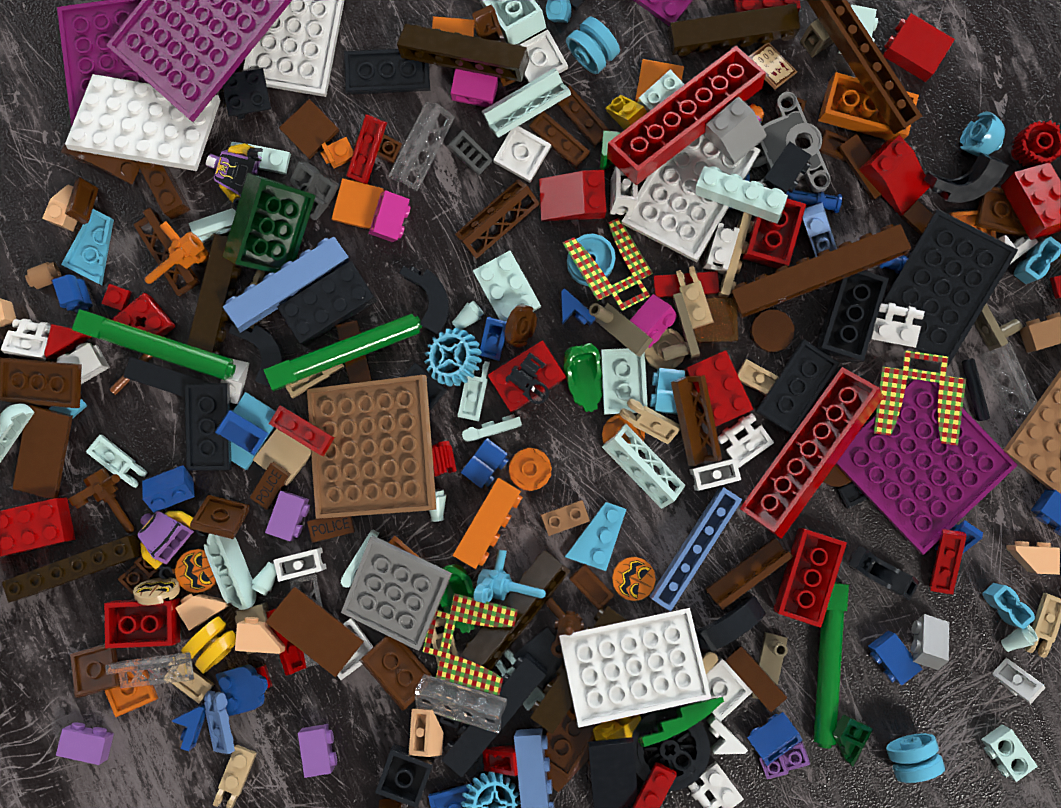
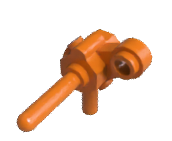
M165 221L159 227L172 241L171 247L168 248L169 258L149 273L144 280L147 284L153 283L175 264H180L188 269L194 263H205L210 253L195 234L188 232L180 238L169 223Z

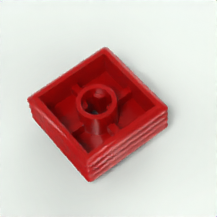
M146 293L141 294L112 318L114 321L162 337L175 327V324L154 299ZM143 319H145V327L140 326Z

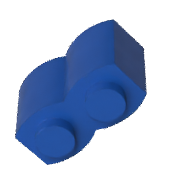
M65 275L52 280L60 307L74 311L76 314L79 309L89 311V308L93 307L84 280L77 279L73 275Z
M487 438L461 473L480 488H483L484 485L489 487L496 478L493 475L496 469L502 470L509 461L506 458L508 453Z

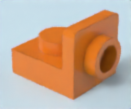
M347 137L328 146L326 143L321 144L324 149L321 154L326 164L331 163L333 168L351 161L354 151Z

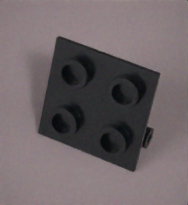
M263 68L233 73L223 85L229 117L236 116L237 119H244L247 113L271 110Z

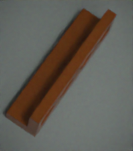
M518 179L454 235L466 246L473 257L477 259L540 203L528 185ZM528 195L532 202L526 207H520L522 199ZM508 211H514V217L510 221H504L505 214ZM492 225H498V231L494 235H488L489 228ZM476 239H482V245L475 251L470 244Z
M148 208L143 211L145 217L133 225L157 264L160 265L169 257L168 248L171 247L172 241L159 227L163 224V221L158 213L152 208ZM150 223L154 230L153 235L145 234L141 227ZM156 239L160 240L165 247L164 253L157 252L154 249ZM175 264L174 271L168 269L164 273L177 296L183 295L201 283L191 266L186 269L180 264ZM178 275H182L187 283L181 289L176 284Z
M705 375L684 376L672 381L671 386L688 466H696L703 461L722 460ZM698 381L699 393L694 389L693 382ZM698 403L704 407L703 414L698 410ZM703 423L708 427V435L702 429ZM707 444L712 448L713 455H708Z
M773 538L705 590L716 605L723 610L793 556L789 551L784 550L776 538Z

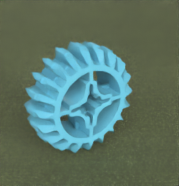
M454 328V330L446 329L445 333L440 332L439 338L432 337L434 343L433 345L427 344L430 352L425 353L429 359L424 361L429 366L426 370L432 374L431 377L438 380V383L446 384L447 386H453V384L460 386L461 381L468 383L467 377L473 378V370H479L476 364L482 362L481 358L477 357L482 353L480 349H477L480 345L479 342L474 341L475 337L458 328ZM459 342L458 344H454L452 347H447L451 343ZM455 367H459L457 371L447 373L449 370H452Z
M488 772L487 776L481 773L480 780L474 777V785H466L467 789H469L468 794L462 793V796L467 798L466 801L461 802V806L465 808H515V806L521 804L520 801L515 800L520 795L519 792L514 791L516 785L510 783V778L506 776L503 778V774L497 773L495 775L494 772ZM496 786L502 789L505 799L498 798ZM484 790V794L480 798H478L481 792Z

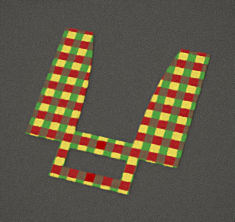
M620 218L608 222L615 243L632 276L616 284H610L597 263L575 237L562 243L597 301L612 294L622 311L650 297L641 279L653 274ZM638 284L642 293L622 302L617 293Z
M905 351L902 370L882 367L880 390L884 398L877 406L874 433L891 436L902 406L907 378L939 383L938 426L940 441L943 444L958 446L966 379L946 376L947 356ZM910 358L941 362L940 373L910 369Z
M454 593L450 613L436 611L424 643V653L440 657L436 678L500 695L503 678L481 665L449 654L456 621L479 626L514 627L518 610L490 602H477L474 598ZM437 617L447 619L440 650L430 648Z

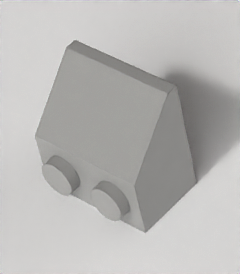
M739 96L706 124L705 136L734 165L767 136L755 112Z

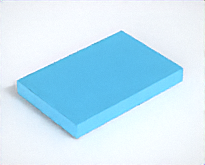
M245 392L233 412L269 433L256 452L257 454L275 429L269 422L276 411ZM231 442V461L248 470L256 454L253 456L248 451Z

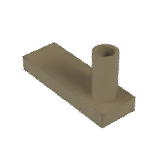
M682 292L674 294L673 303L685 342L662 348L664 361L688 354L690 360L697 359L700 356V351Z
M597 303L590 306L589 313L596 318L595 321L634 354L639 357L642 356L653 341L649 335L608 303L605 307Z
M987 304L974 323L989 351L1008 344L1006 338L1022 329V324L1018 319H1013L999 327Z
M764 632L758 664L778 685L783 658L788 652L786 647L788 638ZM752 692L751 697L758 699V697Z

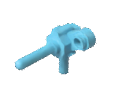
M498 549L494 570H481L474 591V600L481 603L490 602L492 598L504 600L506 594L510 591L537 598H544L546 595L543 589L514 583L511 580L510 574L503 570L507 551Z

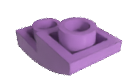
M802 741L768 766L759 757L767 780L789 773V770L810 765V760Z

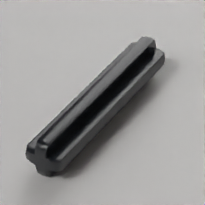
M975 359L963 360L962 367L977 421L990 419V414Z

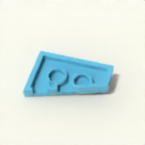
M92 209L89 222L82 225L61 265L102 285L114 220Z
M605 502L564 557L606 571L626 509Z

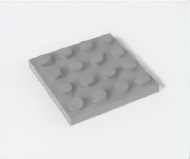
M372 535L369 538L341 613L419 651L452 573Z

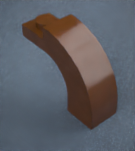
M492 4L472 13L478 37L506 43ZM498 77L503 87L515 82L514 80Z
M65 144L61 153L81 163L99 168L129 184H133L140 169L138 164L132 160L70 150Z

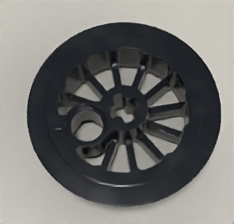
M661 709L643 718L632 734L636 773L646 782L653 768L649 763L661 755L658 763L663 765L666 759L668 768L672 769L671 763H673L678 769L676 771L677 776L669 791L680 790L697 781L705 771L710 757L709 739L705 729L698 722L678 737L675 735L667 740L658 742L657 745L640 746L638 737L648 735L652 729L659 732L657 722L678 717L676 709ZM689 735L693 737V742L679 743ZM666 744L668 746L672 745L673 750H666L664 746ZM694 747L692 755H690L689 751L685 749ZM657 750L649 757L644 758V751ZM680 754L687 755V760L683 764L676 763V758Z

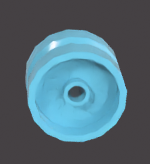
M590 16L580 24V31L574 30L566 38V43L572 55L585 69L593 74H598L606 67V61H612L619 54L620 48L609 29L599 20Z
M586 234L577 238L576 240L585 248L606 278H608L615 263V251L611 243L603 236L597 234ZM568 253L567 269L572 279L579 284L588 286Z
M932 734L907 735L891 741L886 747L889 759L895 762L893 764V771L899 782L916 783L927 781L941 775L945 771L942 756L937 754L939 747L936 738Z

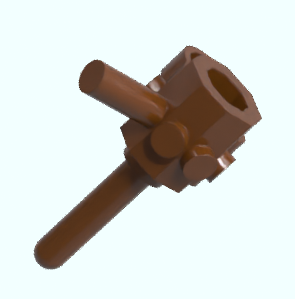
M103 468L83 480L87 486L86 489L68 498L71 505H75L78 509L89 502L87 498L93 495L97 502L103 500L104 503H108L127 533L134 531V526L115 499L116 494L114 492L119 490L116 486V483L120 481L119 475L113 474L110 476L107 470Z
M551 597L545 604L559 619L555 621V629H558L555 641L552 643L551 652L555 657L563 658V654L558 653L555 649L556 646L561 645L559 636L565 634L570 636L574 632L583 631L584 622H581L583 620L578 613L575 614V611H566L564 613Z

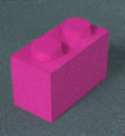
M455 69L451 88L452 101L482 107L491 106L495 102L498 77Z
M386 190L380 193L369 234L390 242L401 238L404 232L403 220L408 217L410 212V206H408L410 199Z
M653 294L630 321L653 339L648 346L650 348L660 339L661 335L674 323L678 316L671 305Z

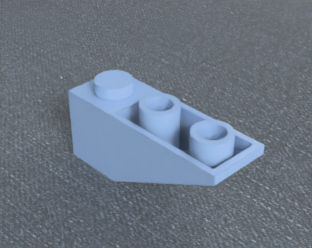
M823 203L805 208L803 221L815 256L818 257V253L830 249V251L836 250V243Z

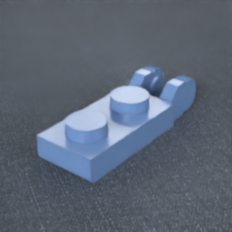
M208 691L204 697V704L213 751L230 754L235 749L229 725V716L225 709L228 703L226 696L222 692Z

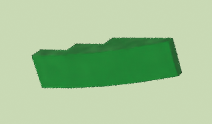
M716 697L675 708L678 717L657 722L659 732L638 737L640 746L646 747L667 740L689 729L724 702L723 697Z

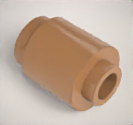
M46 262L27 270V275H25L29 286H34L36 289L53 284V279L62 277L55 262Z

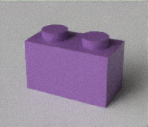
M280 491L265 533L287 541H293L295 538H298L303 528L300 525L302 518L306 517L309 512V499L287 491Z
M74 722L62 729L56 756L100 765L108 760L114 733L107 732V729L102 727H94L92 729L85 727L83 723Z
M328 724L302 728L298 732L304 778L332 773L337 765L336 752H332L331 745L334 742L333 731L329 730Z

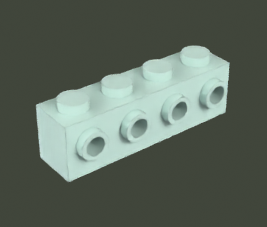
M704 166L696 184L697 196L777 224L788 197L780 189L763 187V184L757 181L749 182L743 180L737 174L729 175L723 173L719 168L712 166L710 168Z

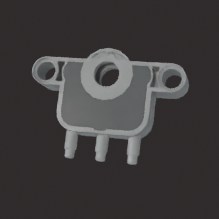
M784 92L779 96L776 104L779 118L762 126L767 136L758 144L762 156L756 159L752 168L766 164L768 170H770L789 141L796 145V139L806 138L810 142V147L803 150L812 155L809 160L812 165L805 175L800 173L796 180L805 178L811 192H823L829 186L831 179L819 151L822 144L821 133L817 127L807 123L795 94ZM785 100L789 101L792 104V107L784 108L782 107L781 102ZM764 178L761 181H758L759 183L763 184V187L767 186L763 183ZM822 178L825 185L822 187L816 186L814 179Z

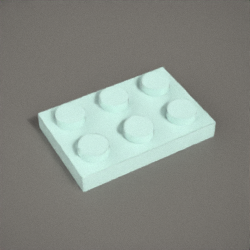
M511 251L473 270L499 320L507 322L511 311L520 304L533 307V311L541 308L538 299Z
M628 348L601 350L604 415L619 414L623 408L637 413L627 405L629 399H635V401L647 407L645 352L639 357Z

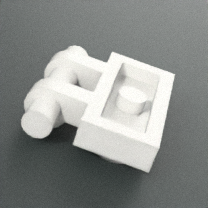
M890 302L888 304L881 303L879 312L886 313L885 319H876L871 339L916 348L921 326L912 325L914 318L922 320L924 311L916 310V307L911 306L908 308L899 307L895 303ZM893 315L905 316L904 323L892 321Z
M24 318L22 320L14 319L12 326L18 329L16 332L8 330L1 351L6 354L46 361V356L44 355L48 340L46 336L50 332L51 325L46 322L34 323L30 319ZM30 331H36L35 335L27 333Z
M752 413L738 419V423L731 428L727 427L718 436V441L721 445L727 440L731 443V446L725 451L731 459H736L738 468L774 443L762 425L753 429L751 424L756 421V418ZM744 429L747 435L737 440L735 435Z
M716 761L705 769L700 777L703 780L700 785L694 782L688 786L692 797L698 800L703 808H719L720 806L722 808H733L744 800ZM707 790H710L715 797L712 801H709L705 796Z

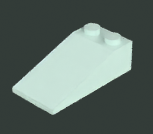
M479 0L483 8L491 4L494 7L502 34L508 44H519L546 28L543 11L535 0Z

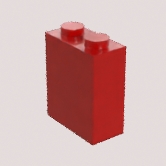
M911 13L906 20L902 18L896 26L895 30L898 32L895 37L891 35L884 45L887 50L883 56L926 82L934 74L955 39Z

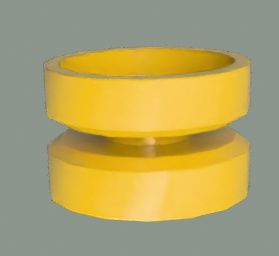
M219 616L196 633L181 650L188 659H193L202 653L196 660L195 666L203 674L219 663L236 643V634L233 630L219 637L226 628V623Z

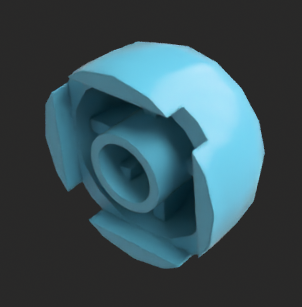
M986 111L977 115L979 119L975 123L971 121L967 125L960 138V143L963 144V146H960L961 149L974 156H979L980 153L989 155L997 151L1003 144L1005 127L1002 121L993 113Z

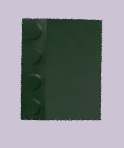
M247 173L222 257L237 265L273 273L280 271L285 263L289 261L294 262L316 195Z

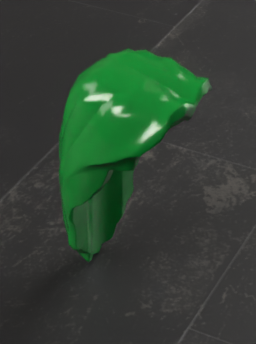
M592 343L570 347L564 355L563 367L569 391L572 394L573 401L582 406L585 412L597 410V404L603 396L601 357L599 350Z
M458 564L447 565L442 568L452 573L440 602L444 612L447 613L451 611L454 593L474 598L472 581L466 570ZM456 621L455 628H459L461 633L464 634L473 630L474 625Z

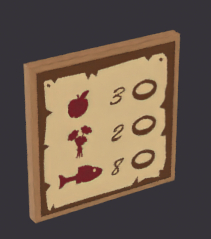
M766 43L748 56L766 72L765 80L775 90L797 73L770 43Z

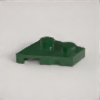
M843 714L836 724L833 735L845 762L854 766L873 728Z

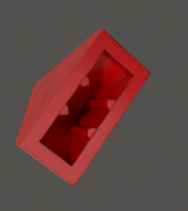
M51 324L44 355L46 358L56 360L92 336L73 331L72 328Z
M515 745L488 747L482 752L484 771L511 776L518 775Z

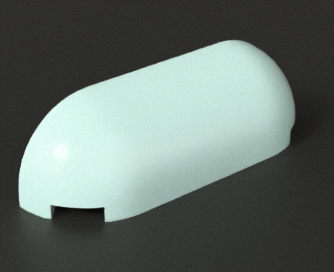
M26 404L11 405L0 414V463L35 413Z
M209 533L207 544H204V550L223 599L227 604L231 603L239 608V610L252 607L256 601V591L251 588L253 579L236 538L230 539Z

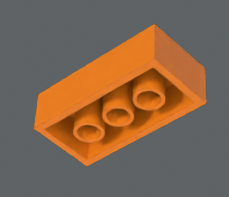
M835 72L829 80L818 121L885 140L898 135L905 139L909 135L911 125L893 134L856 77ZM907 92L916 105L919 95Z
M498 478L452 556L475 569L478 564L483 566L490 554L486 552L488 547H494L501 535L497 533L501 526L506 527L512 517L508 514L512 507L517 508L523 498L519 495L521 490Z

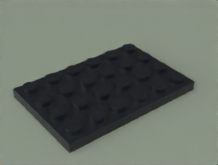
M936 209L882 303L888 304L890 302L895 303L899 307L908 308L911 306L916 307V310L924 311L922 320L914 318L912 325L921 326L916 348H912L926 354L947 356V366H949L1018 249ZM879 312L877 318L885 319L886 313ZM893 315L892 321L904 323L905 316Z

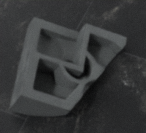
M299 162L290 179L294 188L316 195L311 209L312 214L310 215L313 220H317L340 187V184L309 162Z

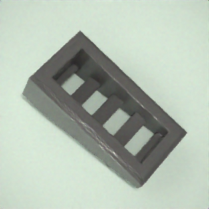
M464 130L447 146L455 156L478 176L493 161ZM462 140L466 142L460 149L457 147ZM470 146L472 149L465 155L463 151ZM476 151L478 155L471 161L469 157ZM483 157L485 160L477 167L475 165L476 162Z

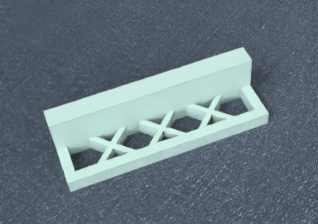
M553 68L482 110V113L490 129L499 138L570 96L571 92L563 84L558 71Z
M232 208L190 222L191 232L202 243L213 240L214 234L228 235L236 211Z
M627 424L623 425L617 434L602 446L661 509L673 503L685 487V484ZM624 433L630 438L631 444L621 437ZM638 450H642L646 459H642L639 456ZM653 465L660 469V475L654 471ZM668 480L677 487L674 491L669 487Z

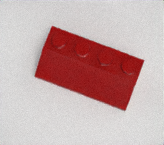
M798 528L791 550L793 557L788 560L773 611L821 628L847 542L807 529Z

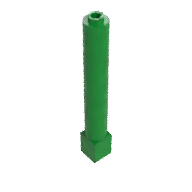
M81 309L78 310L72 327L73 331L223 380L232 377L236 370L233 359Z
M411 313L293 360H287L266 368L264 372L274 392L297 383L304 378L420 333L419 329L422 328L418 316L414 317Z
M835 582L820 629L814 742L818 743V747L831 748L832 745H836L833 733L838 722L844 611H847L849 585L841 582Z

